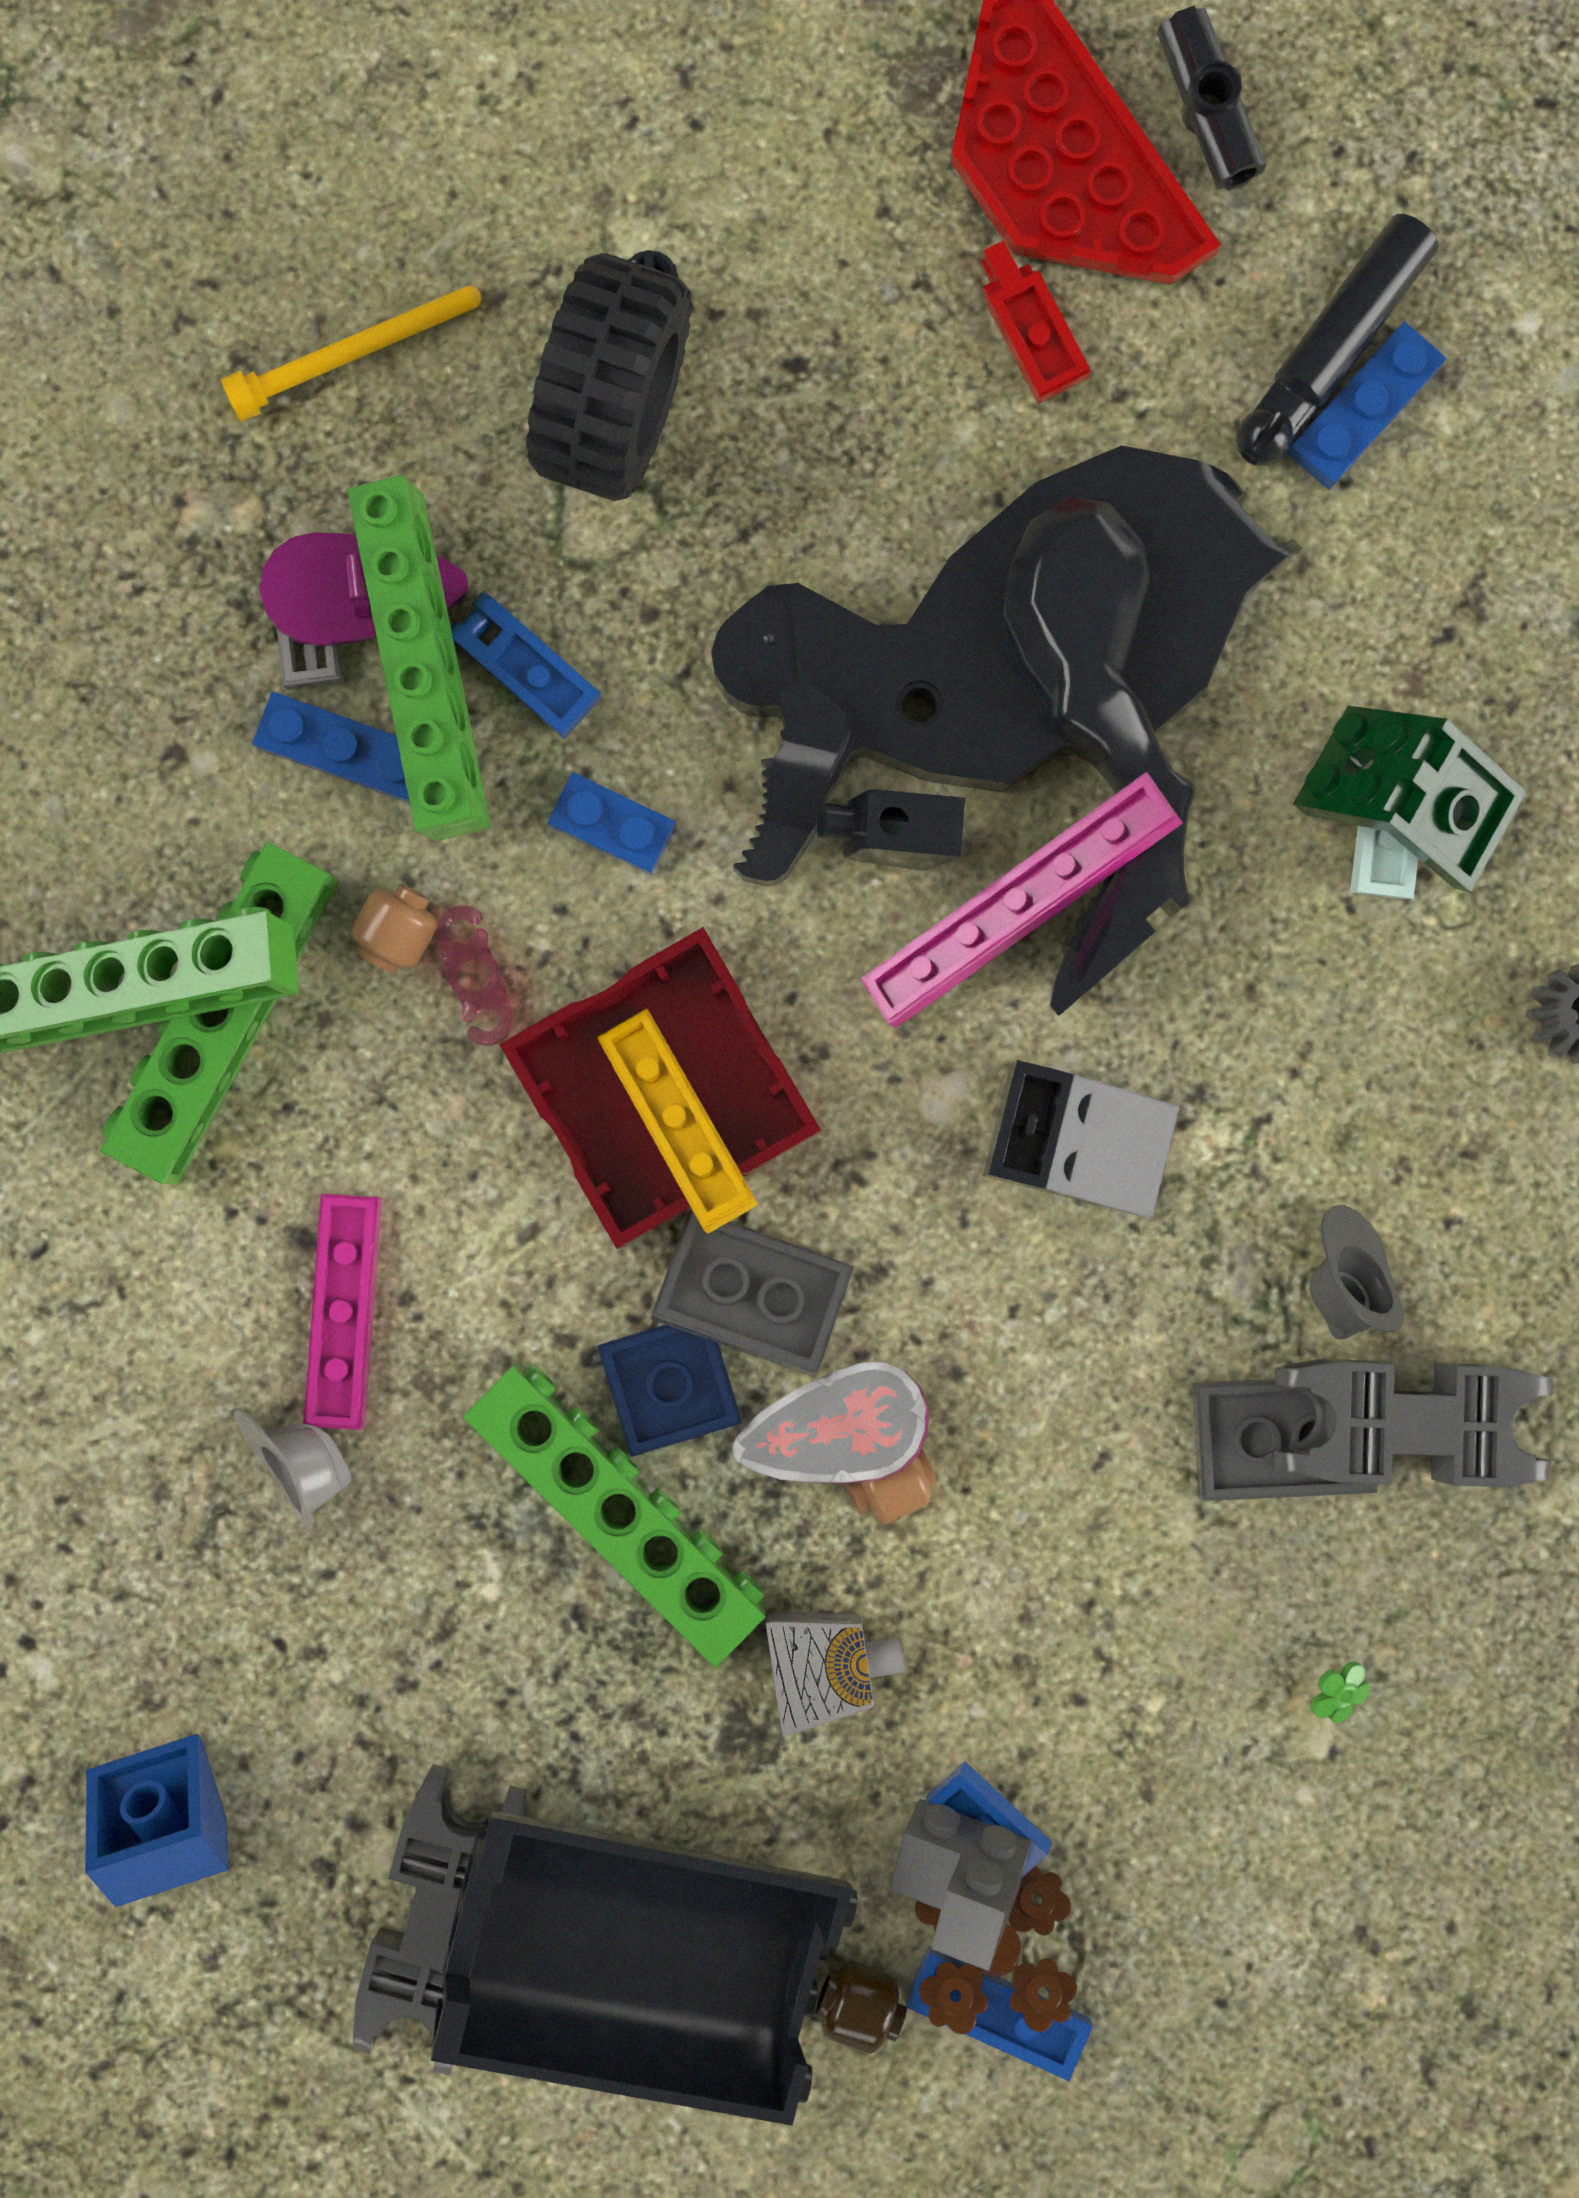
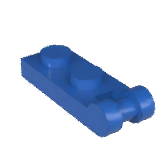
M482 591L471 603L474 610L464 621L460 623L456 620L451 625L454 644L486 670L562 739H565L601 700V693L493 597ZM492 624L501 632L487 647L479 638Z

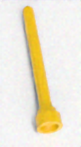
M465 286L257 376L255 371L244 375L242 370L220 378V381L241 423L262 414L260 408L268 405L269 401L267 398L477 308L481 303V293L474 286Z

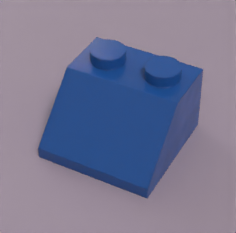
M194 1734L86 1770L85 1873L115 1907L229 1870L227 1818L204 1743L199 1734Z

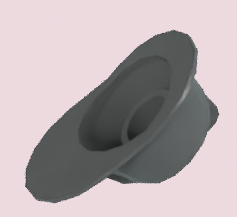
M1346 1205L1332 1206L1324 1213L1321 1223L1322 1243L1326 1258L1313 1273L1310 1280L1309 1290L1315 1305L1323 1315L1332 1336L1336 1339H1347L1371 1328L1385 1333L1396 1332L1404 1323V1310L1394 1287L1387 1257L1379 1236L1371 1224L1357 1210Z

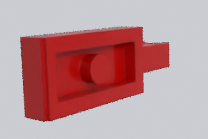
M1004 240L983 250L984 256L980 264L989 281V284L983 286L982 289L986 305L1037 403L1040 404L1087 380L1091 373L1090 367L1040 271L1034 272L1029 264L1018 268Z

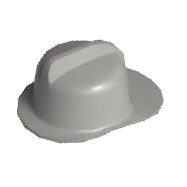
M238 1409L234 1412V1416L245 1439L283 1488L302 1525L307 1531L312 1530L313 1520L311 1513L346 1489L351 1483V1474L337 1445L324 1431L315 1426L302 1423L263 1431L247 1413Z

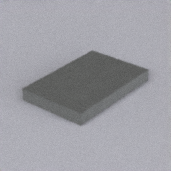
M690 1208L653 1308L651 1320L816 1378L854 1266L732 1222H728L707 1234L692 1208Z
M1275 1379L1192 1383L1198 1489L1201 1501L1378 1493L1377 1484L1337 1483L1272 1467V1450L1290 1449V1443L1303 1440L1309 1436L1314 1428L1316 1421L1315 1407L1311 1400L1302 1392L1294 1391L1292 1387L1275 1385Z

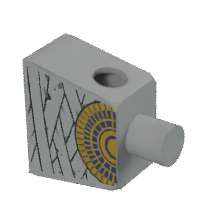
M801 1612L766 1613V1629L782 1736L793 1735L874 1707L870 1678L905 1673L900 1637L865 1642L861 1615Z

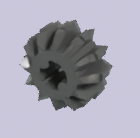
M1579 964L1570 967L1568 974L1561 969L1548 973L1549 987L1540 985L1531 992L1534 999L1542 1007L1527 1010L1525 1015L1527 1019L1532 1021L1541 1020L1542 1028L1536 1030L1532 1034L1531 1039L1535 1042H1541L1551 1038L1548 1056L1555 1059L1563 1057L1568 1052L1573 1064H1579V1025L1575 1023L1578 1019V1013L1571 1008L1572 1005L1579 1003Z

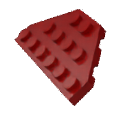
M983 0L950 162L1011 252L1016 255L1168 285L1173 284L1217 255L1221 247L1220 242L1053 0Z

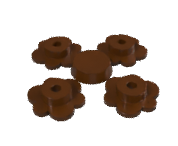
M1035 1866L1022 1877L1018 1894L1008 1919L1009 1924H1006L989 1971L973 1965H964L957 1969L952 1962L946 1961L938 1966L936 1976H929L922 1981L919 1987V1996L922 2002L930 2007L928 2019L932 2025L941 2027L947 2024L952 2032L961 2035L970 2032L974 2028L976 2014L983 2013L988 2007L987 1996L980 1991L983 1986L981 1972L989 1976L1000 1977L1013 1971L1012 1983L1016 1991L1010 1996V2006L1015 2012L1024 2013L1025 2024L1032 2031H1046L1052 2025L1053 2020L1057 2023H1064L1070 2018L1071 2007L1068 2002L1072 2001L1077 1994V1983L1074 1977L1066 1972H1058L1056 1963L1048 1958L1039 1961L1037 1966L1030 1963L1018 1965L1023 1949L1017 1931L1028 1932L1034 1928L1037 1934L1046 1936L1053 1931L1054 1921H1062L1070 1914L1071 1902L1069 1897L1060 1891L1062 1880L1058 1874L1048 1872L1043 1875L1041 1870ZM1034 1895L1041 1898L1040 1906L1033 1904L1032 1897ZM917 1901L915 1906L916 1917L925 1925H934V1931H936L941 1909ZM1040 1988L1047 1990L1048 1997L1046 2000L1039 1997L1038 1991ZM951 1991H957L960 1994L958 2002H953L950 1999Z

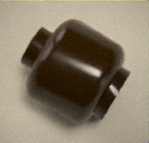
M849 1962L839 1972L831 1969L827 1974L816 2004L815 2017L822 2019V2032L828 2039L864 2054H872L881 2048L885 2039L893 2042L897 2040L904 2024L907 2008L905 2005L898 2003L899 1987L896 1979L857 1962Z

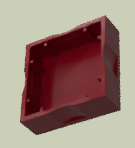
M704 927L632 967L621 979L606 990L592 997L571 1002L499 1044L540 1117L553 1129L568 1155L576 1180L616 1249L623 1248L691 1208L597 1039L601 1034L641 1011L648 1009L743 1177L821 1133L819 1125L780 1058L774 1053L746 1004L743 994Z

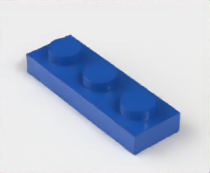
M1404 321L1295 441L1288 455L1324 487L1330 490L1447 360V357Z
M271 691L252 742L256 749L410 804L396 735Z
M928 1945L905 1998L906 2008L928 2017L930 2007L925 2005L919 1996V1987L922 1981L929 1976H936V1970L943 1962H952L957 1969L971 1964L932 1950L931 1946ZM981 1972L983 1986L980 1991L987 1996L988 2007L983 2013L976 2014L974 2028L965 2035L1070 2081L1093 2028L1091 2019L1071 2010V2016L1066 2022L1057 2023L1053 2020L1052 2025L1046 2031H1032L1025 2024L1024 2013L1015 2012L1010 2006V1996L1016 1991L1013 1983L1001 1977H993ZM951 1991L950 1999L953 2002H958L960 1994L957 1991ZM1039 1995V1997H1040L1041 1999H1044V2000L1047 1999V1998H1045V1997Z

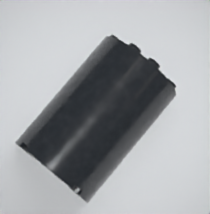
M488 1810L483 1819V1825H488V1830L478 1829L451 1927L443 1972H445L443 1977V1999H438L435 2012L431 2061L793 2126L798 2103L805 2104L809 2098L813 2075L812 2066L806 2063L799 2042V2035L804 2017L811 2018L815 2010L818 1985L817 1981L814 1980L818 1960L825 1961L827 1959L830 1947L838 1948L843 1926L850 1927L854 1921L857 1909V1891L853 1889L851 1884L847 1880Z

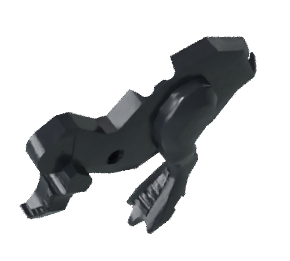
M1121 445L1039 480L1030 486L948 558L907 624L875 625L800 583L767 586L726 619L716 633L711 650L716 686L730 706L749 716L761 718L776 716L783 721V730L780 731V751L773 758L761 759V766L765 768L762 771V777L766 780V782L762 783V788L767 791L763 793V799L767 803L762 804V809L766 814L759 815V819L764 824L755 826V831L759 837L749 839V843L754 849L742 851V856L746 862L734 863L733 871L743 881L766 887L776 886L787 879L817 832L818 813L822 803H826L837 790L849 763L858 758L866 757L926 782L1002 793L1055 757L1076 755L1088 761L1108 782L1115 794L1147 772L1183 824L1098 884V891L1088 902L1087 910L1075 921V933L1069 935L1061 944L1062 952L1065 955L1054 978L1050 997V1007L1059 1017L1156 932L1146 920L1160 907L1171 918L1189 903L1184 875V845L1189 809L1195 797L1196 787L1192 781L1173 770L1159 745L1156 734L1194 703L1208 687L1227 638L1247 597L1288 559L1297 554L1302 547L1294 539L1278 547L1238 503L1246 497V493L1226 472L1195 459ZM921 698L930 703L934 715L927 721L915 722L904 714L902 706L910 699Z

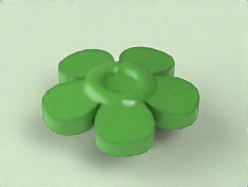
M1351 1661L1342 1668L1340 1674L1334 1669L1326 1671L1319 1678L1317 1684L1323 1693L1316 1695L1310 1703L1311 1711L1318 1718L1328 1717L1334 1723H1340L1349 1718L1353 1712L1352 1704L1359 1705L1363 1703L1370 1692V1685L1364 1680V1667L1358 1662Z

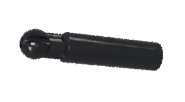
M1396 214L1390 218L1275 374L1273 385L1253 412H1250L1242 419L1237 429L1236 440L1240 455L1248 463L1256 466H1269L1280 462L1288 454L1292 441L1314 411H1318L1323 407L1437 252L1439 244L1432 230L1423 222L1407 214Z

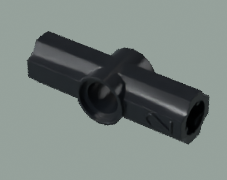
M1194 5L1175 12L1171 18L1161 23L1157 35L1183 100L1182 120L1187 129L1197 136L1217 190L1227 189V191L1246 185L1254 177L1262 174L1266 163L1240 98L1242 89L1241 76L1235 67L1226 62L1206 8L1199 9ZM1213 94L1221 100L1222 104L1214 105L1207 103L1200 95Z

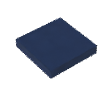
M664 1324L597 1345L630 1457L742 1424L743 1421L719 1343Z

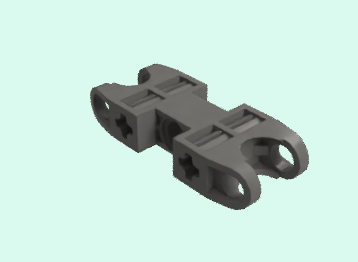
M1316 1359L1275 1368V1385L1292 1387V1390L1306 1395L1315 1407L1316 1421L1309 1436L1299 1442L1290 1443V1449L1272 1450V1467L1337 1483L1392 1484V1454L1432 1455L1431 1480L1453 1486L1511 1487L1546 1480L1551 1476V1460L1538 1458L1536 1455L1526 1453L1520 1449L1513 1439L1511 1427L1513 1418L1521 1407L1527 1403L1537 1402V1396L1553 1395L1552 1378L1486 1364L1434 1363V1392L1394 1391L1395 1364L1373 1360Z
M435 1764L431 1766L402 1825L388 1879L416 1886V1891L405 1932L400 1933L380 1927L370 1944L355 2000L353 2048L359 2052L371 2054L376 2039L380 2037L384 2027L391 2021L401 2017L413 2018L421 2022L428 2029L432 2039L437 2001L439 1998L443 1999V1977L445 1973L443 1972V1966L464 1874L478 1829L488 1830V1825H483V1822H467L453 1811L450 1803V1789L445 1788L449 1768ZM510 1785L505 1802L500 1804L497 1812L526 1817V1789ZM435 2062L433 2072L449 2076L454 2065Z

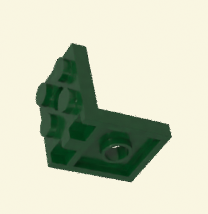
M1348 705L1342 717L1335 724L1333 733L1314 767L1307 774L1305 783L1293 805L1306 816L1387 831L1452 888L1472 892L1527 791L1447 718ZM1373 760V763L1369 768L1363 769L1370 761ZM1461 799V815L1454 824V807L1458 800Z

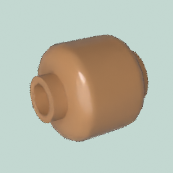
M399 883L395 892L385 888L375 889L369 895L351 928V936L358 944L355 952L366 961L390 973L395 974L399 967L409 969L415 967L438 926L435 917L426 910L430 900L418 891Z
M921 1448L920 1453L903 1471L882 1480L845 1484L859 1515L870 1511L879 1523L887 1525L924 1508L931 1499L930 1488L936 1486L937 1481L931 1464Z

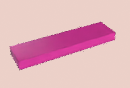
M321 1194L303 1424L323 1428L353 1430L365 1428L381 1197Z

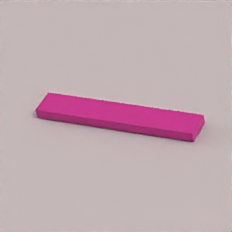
M1146 772L861 978V981L887 1023L896 1029L1123 867L1130 860L1179 827L1183 822Z

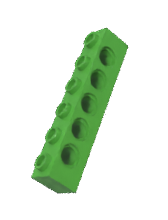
M403 474L349 488L347 491L415 831L435 841H440L490 829L491 824L424 494Z
M266 841L261 852L256 850L247 859L240 876V880L244 882L234 903L228 901L221 908L215 921L234 918L233 913L239 909L261 907L267 898L280 896L284 905L280 919L294 927L297 963L340 881L318 867ZM233 949L225 956L223 967L229 963ZM277 998L228 1008V1015L224 1022L215 1027H211L207 1023L205 1013L161 1021L158 1027V1034L162 1035L152 1055H145L135 1067L130 1079V1085L134 1086V1089L124 1107L118 1106L104 1125L102 1135L107 1139L100 1152L161 1184L178 1185ZM189 1048H195L200 1055V1067L192 1077L185 1079L179 1072L178 1061L184 1051ZM166 1099L173 1110L172 1119L168 1126L158 1130L151 1121V1110L159 1100Z
M248 907L235 911L233 913L234 918L220 921L190 919L181 922L180 929L163 933L156 930H138L128 933L126 936L127 940L109 944L102 941H86L74 945V951L58 955L50 952H33L23 955L22 962L10 965L0 964V1054L299 994L294 927L272 915L266 908ZM233 949L229 963L223 967L225 956ZM178 961L177 970L173 974V976L170 977L171 969L174 966V964ZM124 973V979L118 987L119 979ZM70 985H71L70 992H69V994L66 996L67 990H68V988H69Z
M520 1363L515 1364L481 1397L463 1418L716 1669L766 1617V1606L761 1602L766 1594L744 1571L740 1570L734 1576L718 1560L724 1553L704 1531L698 1529L692 1534L677 1519L682 1511L664 1491L656 1488L651 1493L639 1482L635 1476L640 1472V1469L634 1461L617 1446L609 1452L593 1436L599 1430L596 1424L577 1406L574 1405L568 1411L552 1395L557 1390V1387L542 1370L534 1364L527 1370ZM539 1411L549 1418L552 1432L548 1440L536 1442L525 1435L522 1428V1420L527 1412ZM579 1452L588 1456L594 1467L592 1479L582 1483L569 1479L563 1468L566 1455ZM614 1494H623L629 1497L636 1508L635 1518L627 1523L612 1521L605 1512L604 1504L606 1498ZM655 1536L668 1537L676 1544L678 1557L669 1564H657L648 1557L646 1542ZM697 1578L711 1579L717 1584L720 1590V1597L710 1605L696 1604L688 1595V1584Z

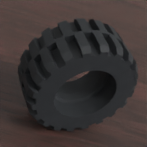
M608 253L590 256L584 260V264L579 265L574 273V280L568 284L564 292L563 302L560 309L556 311L552 322V330L548 342L545 343L541 357L542 363L539 375L535 380L532 407L529 410V432L526 436V448L529 450L527 458L539 476L614 502L629 498L631 493L636 491L640 479L644 477L649 461L659 443V436L669 414L668 410L676 391L677 379L686 351L685 345L690 330L689 318L692 313V303L690 301L692 295L680 278Z

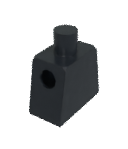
M870 789L849 800L847 805L822 803L817 819V834L819 838L844 841L843 856L847 860L928 871L961 857L965 798Z

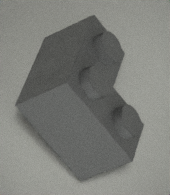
M919 1799L903 1835L890 1890L941 1909L931 1946L932 1950L989 1971L1015 1903L1033 1840L1014 1834L1005 1827L990 1825L957 1813L946 1805L933 1804Z

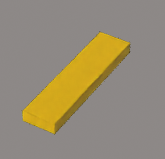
M648 1009L641 1011L598 1036L597 1039L703 1230L709 1234L759 1205Z

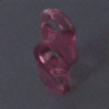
M458 905L451 907L440 916L436 930V938L447 973V980L462 1005V1019L467 1023L473 1022L477 1013L484 1008H491L496 1011L499 1016V1022L494 1030L483 1031L476 1026H471L467 1030L468 1038L476 1044L485 1046L495 1045L502 1042L509 1035L514 1020L502 970L488 947V933L483 928L476 929L472 938L465 943L457 942L451 936L450 930L456 921L463 919L478 925L483 920L482 913L472 906ZM480 959L485 961L490 968V981L480 991H467L459 981L460 969L467 961Z

